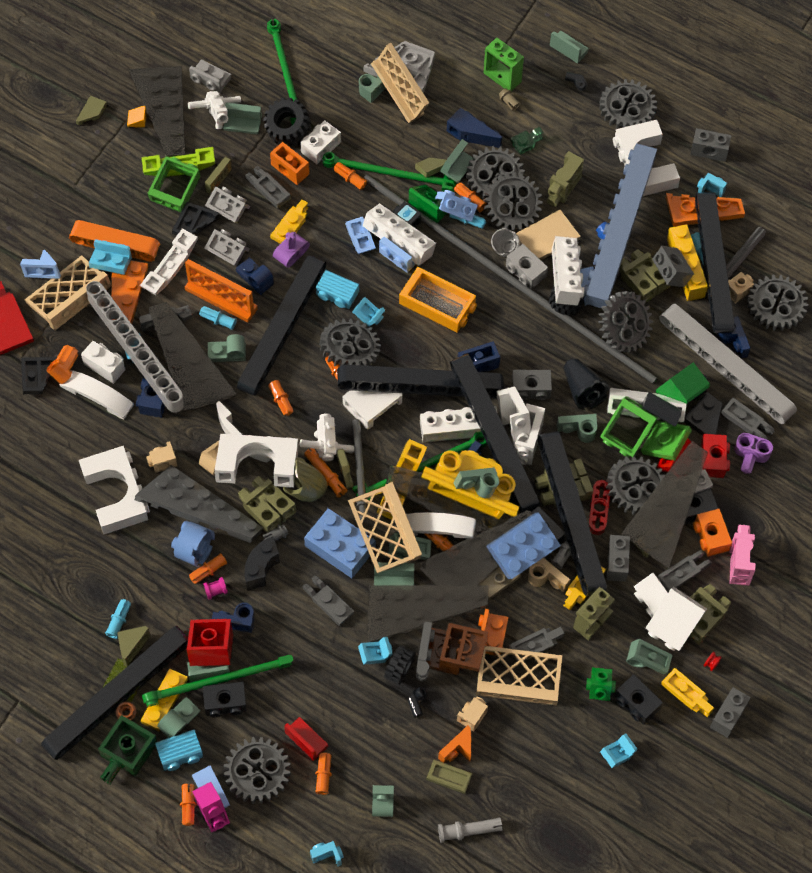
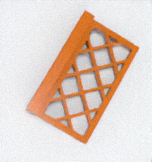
M189 259L185 262L188 278L185 291L247 323L251 320L258 310V305L253 303L252 291Z

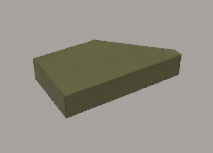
M90 96L78 116L76 124L81 125L83 122L99 119L107 106V102Z
M427 158L416 163L415 169L427 178L440 172L446 159Z
M343 448L336 450V456L347 489L353 488L354 484Z

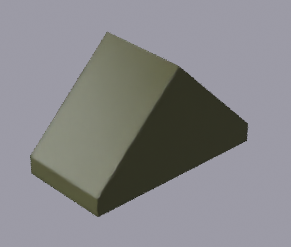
M146 626L117 632L124 666L127 667L132 663L151 637L149 628Z

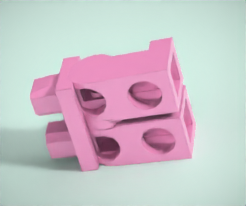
M738 525L737 533L734 534L730 548V553H732L730 560V584L749 586L755 572V563H750V554L755 535L750 534V526Z

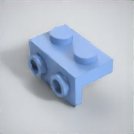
M449 190L437 192L435 199L441 201L439 210L469 222L473 220L477 204L472 203L471 199L464 196L459 198L455 196L454 192Z
M385 236L379 241V252L406 273L416 265L412 261V256Z

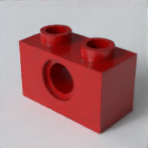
M703 434L701 441V470L705 469L709 477L724 478L726 471L730 469V460H727V454L730 452V443L727 442V435ZM712 454H716L720 458H715L712 456Z

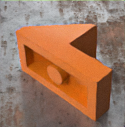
M467 725L439 752L438 759L441 762L453 761L458 756V751L467 760L471 761L470 726Z

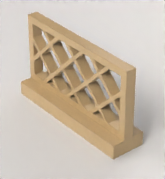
M389 43L378 59L374 60L371 65L407 122L410 123L424 115V110L428 106L429 101L392 43Z
M82 255L60 272V279H50L25 299L26 303L43 317L53 330H57L90 304L86 292V286L90 282L98 281L106 290L112 286L108 275L104 271L101 272L98 269L89 268V261ZM81 263L85 265V270H76V267ZM91 274H96V275H97V276L94 277L92 280H87V279H88V275H91ZM72 275L71 281H62L63 277ZM75 275H84V280L75 281ZM83 285L78 291H73L74 286ZM61 286H70V291L60 292ZM57 287V292H48V289ZM69 296L64 302H59L60 297ZM47 297H56L55 303H46ZM43 298L42 303H33L35 299ZM45 308H54L49 314L45 313Z
M393 482L348 500L377 574L422 557L421 550ZM383 493L385 497L383 506L372 502L375 495ZM359 501L368 503L365 513L357 511L354 503ZM370 505L381 509L377 519L367 515ZM383 510L392 514L393 518L390 524L379 520ZM365 518L375 521L372 531L363 528L362 523ZM378 523L389 527L385 537L374 533ZM390 529L399 532L398 542L387 538ZM372 535L383 540L379 550L371 547L369 543ZM385 541L396 545L392 555L381 551ZM401 547L407 551L409 557L399 559L394 555L397 548ZM379 554L390 558L388 565L379 567L377 562Z
M485 646L478 675L476 696L557 705L562 655ZM485 651L494 652L498 659L489 664L485 659ZM509 654L514 655L519 660L511 667L503 659ZM528 657H534L538 662L531 670L524 663V660ZM549 659L558 660L557 668L551 672L543 664ZM499 661L507 668L501 675H498L492 668ZM521 663L527 670V673L518 678L512 669ZM541 666L547 675L539 681L532 672ZM490 669L496 678L491 682L482 681L483 674ZM508 672L516 679L511 685L505 684L501 679ZM529 674L536 682L532 687H526L521 681ZM550 677L555 683L554 690L545 689L541 683Z

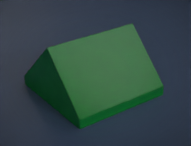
M428 185L410 187V205L436 223L447 214L439 210L441 201L435 199L437 195L435 190Z
M693 362L657 388L656 393L687 404L708 389L710 383Z

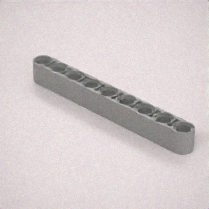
M98 281L90 282L86 286L89 303L167 409L171 412L181 411L184 407L182 391L104 286Z
M672 304L659 316L661 323L778 423L784 424L797 412V408L792 401L678 305Z

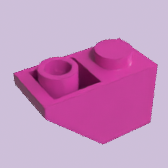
M212 782L192 791L211 832L221 829L230 823L221 798Z

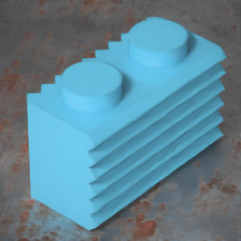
M325 270L316 286V295L324 301L330 300L340 308L350 309L359 293L358 283L328 270Z
M195 730L155 743L164 770L173 771L184 763L193 764L203 757Z

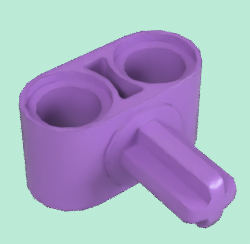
M287 232L286 239L275 249L273 257L289 268L307 251L310 243L296 232Z
M749 433L740 434L734 450L737 455L744 457L741 471L745 474H750L755 461L760 463L768 461L773 450L772 443L767 439ZM740 443H745V444H747L748 446H747V447L742 446ZM759 449L765 450L766 453L760 452Z

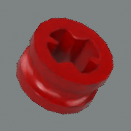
M713 651L703 666L709 667L712 672L722 657H717Z

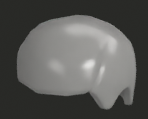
M502 228L492 235L491 244L498 255L507 257L520 246L521 241L515 232Z

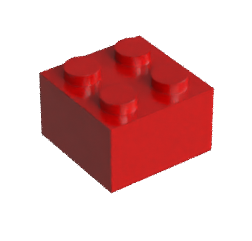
M231 619L191 620L187 644L190 666L230 665L233 644Z

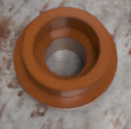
M130 702L121 703L116 709L117 718L119 719L122 715L132 721L136 716L135 706ZM125 710L130 711L129 715L126 716L123 715V712Z

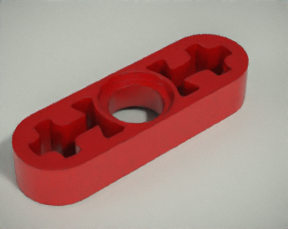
M604 480L597 481L593 486L588 526L590 532L594 535L603 534L607 525L610 500L608 494L610 490L606 489L608 483ZM600 487H604L602 498H599ZM598 503L603 504L605 510L601 512L596 511L594 505ZM597 517H600L599 528H595Z

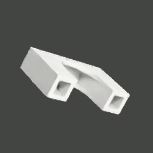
M654 120L616 129L613 143L615 148L618 147L620 161L626 165L630 163L628 156L630 150H634L636 143L649 147L661 144L663 134L658 121ZM674 163L652 168L643 196L678 188L680 176Z
M220 434L215 465L216 482L235 484L239 463L250 455L259 454L271 458L275 463L274 486L294 487L295 459L298 458L299 451L298 439Z
M124 446L79 460L86 484L106 478H118L128 485V491L121 501L96 510L103 535L147 521V513L150 512L146 501L138 502L134 500L135 495L142 490V486L136 483L138 475L135 468L131 469L130 463L133 461L130 452H125Z

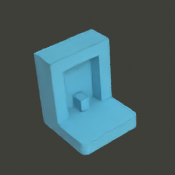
M710 173L705 178H701L697 184L699 188L698 193H703L706 189L710 192H715V195L719 197L723 196L727 186V182L722 178Z
M364 297L352 313L369 327L374 323L377 325L384 316L382 314L385 309L383 307L378 309Z
M383 637L379 642L361 643L358 646L363 665L385 663L393 654L388 637Z
M624 734L618 741L604 747L600 753L611 768H614L628 761L637 751V747L628 735Z
M334 841L327 844L319 843L310 850L313 863L333 856L337 866L342 865L341 858H344L340 846L336 847Z

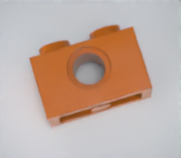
M284 142L270 152L271 165L296 185L309 175V162Z
M720 509L697 514L693 526L695 532L700 535V546L706 552L707 557L730 551L732 541ZM707 531H713L716 535H710Z

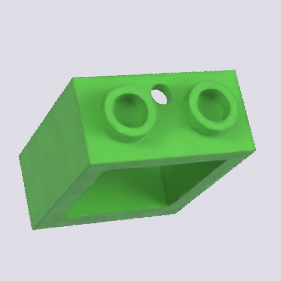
M496 38L485 48L484 74L504 89L507 88L512 91L522 82L524 56L499 38Z
M166 156L147 193L149 200L181 213L201 177L198 167L190 163L188 165L182 163L178 158ZM170 169L192 177L182 199L160 191Z
M626 396L622 399L600 437L604 439L603 442L610 447L615 446L620 449L619 452L622 455L633 457L637 454L658 417L644 410L641 404ZM625 408L649 422L634 448L610 434Z

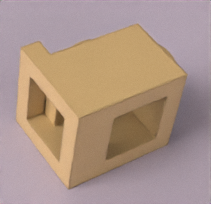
M740 272L731 280H728L731 300L737 303L749 294L750 289H753V279L750 275H744Z
M167 442L165 447L153 449V451L149 452L150 455L146 456L149 467H153L155 473L164 471L171 465L177 466L176 457L170 442Z
M474 697L471 703L468 701L463 707L462 712L458 713L457 721L464 726H470L474 732L487 714L488 706L486 702L480 697Z

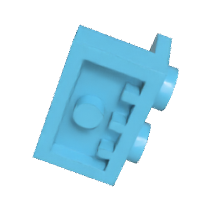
M95 240V250L90 258L89 268L124 275L132 259L130 247L124 244Z

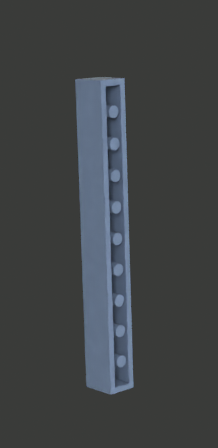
M636 143L634 150H630L628 156L630 163L625 165L623 171L625 178L620 180L618 186L620 194L616 193L613 204L616 206L615 209L611 208L608 219L611 221L610 224L605 225L603 234L606 236L605 239L600 240L598 249L601 251L599 255H595L593 265L596 266L594 270H590L588 277L590 281L589 286L585 285L584 296H586L584 304L598 308L607 306L605 300L610 299L655 161L656 148Z

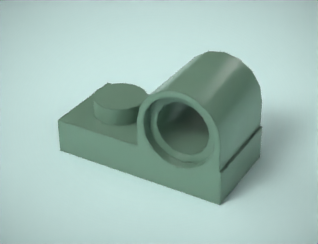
M364 74L359 78V93L370 103L386 89L378 75L376 78L373 75Z
M232 334L227 337L225 342H208V362L246 361V342L244 336Z
M596 414L560 416L557 420V431L564 433L577 431L580 441L590 443L596 437ZM584 429H589L592 432H585Z
M495 467L459 471L453 483L456 489H470L474 487L480 497L490 498L499 485V478Z
M399 532L393 533L389 539L398 542ZM415 537L422 553L420 560H429L431 540ZM389 543L388 554L392 555L396 545ZM401 547L397 548L394 555L399 559L409 557L407 551Z
M637 639L631 642L626 662L637 668L647 666L664 675L668 673L672 654L641 639Z
M185 697L160 720L157 727L168 738L174 737L200 713V710Z
M373 785L372 816L393 817L394 786Z

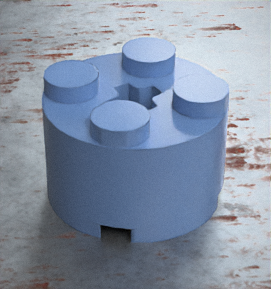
M184 521L181 526V532L178 537L173 539L171 547L174 548V556L199 567L198 564H203L211 553L213 546L210 545L211 539H215V533L213 530L194 522Z

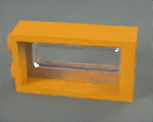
M419 267L416 268L399 294V304L457 333L461 327H465L468 315L470 313L473 314L477 307L475 303L476 295Z

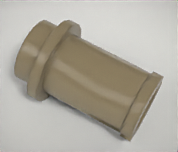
M505 88L499 93L500 100L504 101L512 111H515L521 103L511 94V90Z

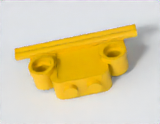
M465 450L460 454L455 451H446L440 457L435 470L425 466L421 477L430 481L429 490L497 519H500L504 513L512 517L517 515L519 506L508 502L516 486L515 480L508 474H502L503 469L495 460L481 457L475 451ZM493 467L496 469L499 485L490 498L480 497L474 487L470 489H456L453 482L459 471Z

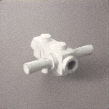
M218 91L207 92L205 100L188 102V108L205 107L209 109V113L212 114L216 121V129H222L223 123L228 121V110L225 104L241 103V97L223 98V96L219 95Z
M321 414L320 419L317 421V431L314 432V436L318 438V441L301 439L299 443L300 447L316 449L323 461L333 460L338 449L343 448L347 453H354L355 450L353 445L338 444L336 442L334 417H331L330 414Z

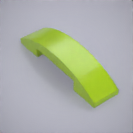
M213 147L195 149V154L175 156L182 163L187 165L190 163L197 166L199 171L215 164ZM160 155L142 157L144 175L156 176L165 158L160 159ZM172 169L167 174V176L184 175Z

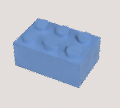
M329 508L304 537L305 547L350 578L356 575L370 557L360 530ZM371 538L369 543L371 547L376 548L375 540Z
M538 512L507 531L486 547L507 579H513L561 545Z

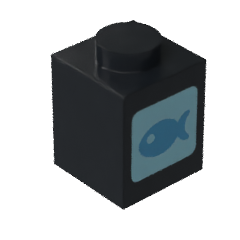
M405 201L393 210L394 214L414 228H417L421 223V213Z

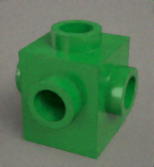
M592 667L591 678H587L586 690H590L589 699L610 701V695L615 693L616 681H612V669Z

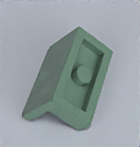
M553 31L551 33L550 46L576 63H579L588 53V47L562 31L559 33Z
M235 103L225 104L228 110V121L223 126L225 131L250 134L259 133L262 119L261 107Z
M463 139L445 161L440 171L457 183L460 182L467 172L469 160H473V157L464 152L468 142Z
M378 562L379 567H383L385 565H388V563ZM404 563L378 574L374 567L375 592L413 593V563Z
M187 662L190 683L230 672L229 665L190 666L189 662Z

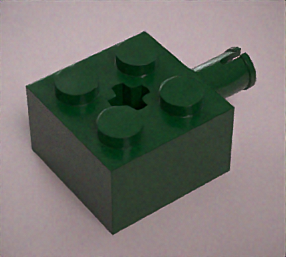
M121 715L98 748L101 757L110 762L100 776V779L104 782L107 781V784L111 785L120 770L136 776L156 747L155 743L158 742L156 735Z

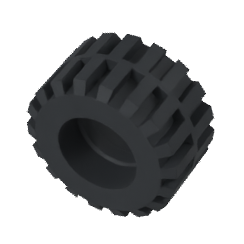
M281 98L279 102L277 100L274 101L275 104L273 106L271 104L268 106L269 111H265L266 117H264L263 121L266 131L276 144L284 142L289 147L292 144L294 147L298 146L297 143L309 135L308 131H311L310 125L312 123L307 110L296 99L293 101L292 98H288V100ZM284 118H296L295 123L291 127L286 129L279 128V124Z

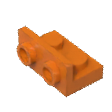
M485 609L484 615L480 614L478 626L482 627L481 630L488 632L485 646L503 648L508 617L490 614L489 609ZM485 651V654H490V655H495V656H496V654H495L494 652H487V651Z

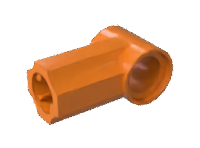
M69 345L63 346L57 359L47 367V372L60 384L65 383L71 377L72 371L70 370L78 357V350Z

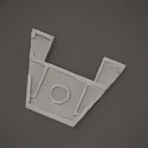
M404 41L394 48L411 75L415 76L416 83L424 93L434 63L435 52ZM367 63L363 66L365 73L377 77V73L371 64Z

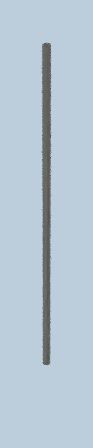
M368 174L364 176L363 179L367 180L369 185L399 206L405 201ZM420 212L423 223L653 384L656 382V376L623 353L618 352L617 349H612L610 344H606V341L566 313L563 315L560 310L556 312L555 308L552 309L549 301Z

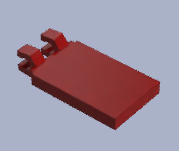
M0 281V355L32 343L34 340L13 293H6Z

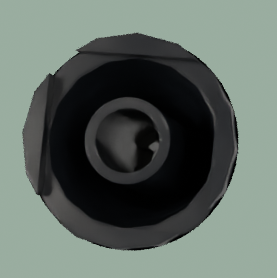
M570 359L566 362L564 372L575 405L581 410H585L586 407L593 409L600 405L608 397L607 391H610L607 382L579 359Z

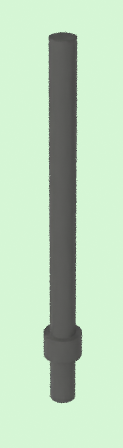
M354 419L353 434L358 496L366 494L360 420ZM363 501L357 502L359 511L365 513L368 503Z

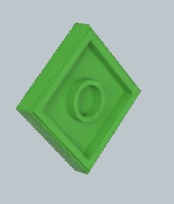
M657 420L641 452L644 455L675 461L692 430L690 426L680 424L673 426L667 422Z

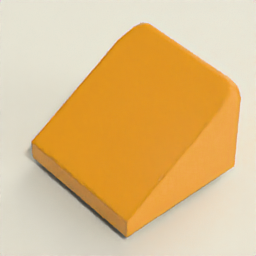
M146 106L129 110L127 127H145Z

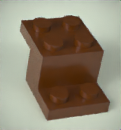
M452 623L448 624L447 631L431 628V630H435L434 641L429 642L428 647L432 649L430 661L426 660L429 664V669L459 675L460 668L479 672L488 637L487 631Z

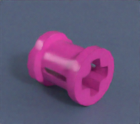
M223 577L209 584L203 583L208 600L222 593L228 594Z

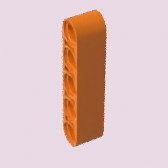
M81 220L75 221L69 236L73 243L94 248L95 240L124 244L130 247L132 258L149 262L155 260L160 246V242L152 237Z

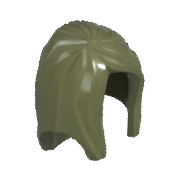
M296 458L294 483L298 489L291 490L288 487H283V490L303 502L316 501L327 491L326 478L318 469L306 463L304 459Z

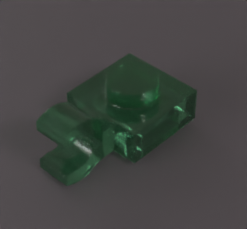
M540 127L534 129L530 134L526 130L511 137V143L520 155L535 148V142L543 139L542 134L544 132Z

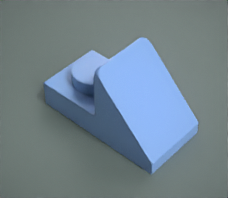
M43 250L40 260L22 259L20 263L25 277L56 279L61 277L57 263L45 250Z

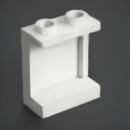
M514 386L497 391L500 420L503 425L511 424L514 447L516 441L527 443L531 432L530 415L517 389Z
M349 391L343 395V405L356 419L360 420V423L367 430L373 427V421L394 404L400 405L402 403V393Z
M526 404L530 415L531 432L528 442L516 441L514 449L522 465H532L538 444L537 438L543 426L545 408Z
M673 587L645 629L649 631L648 634L657 640L660 638L665 641V646L669 649L680 651L707 608Z

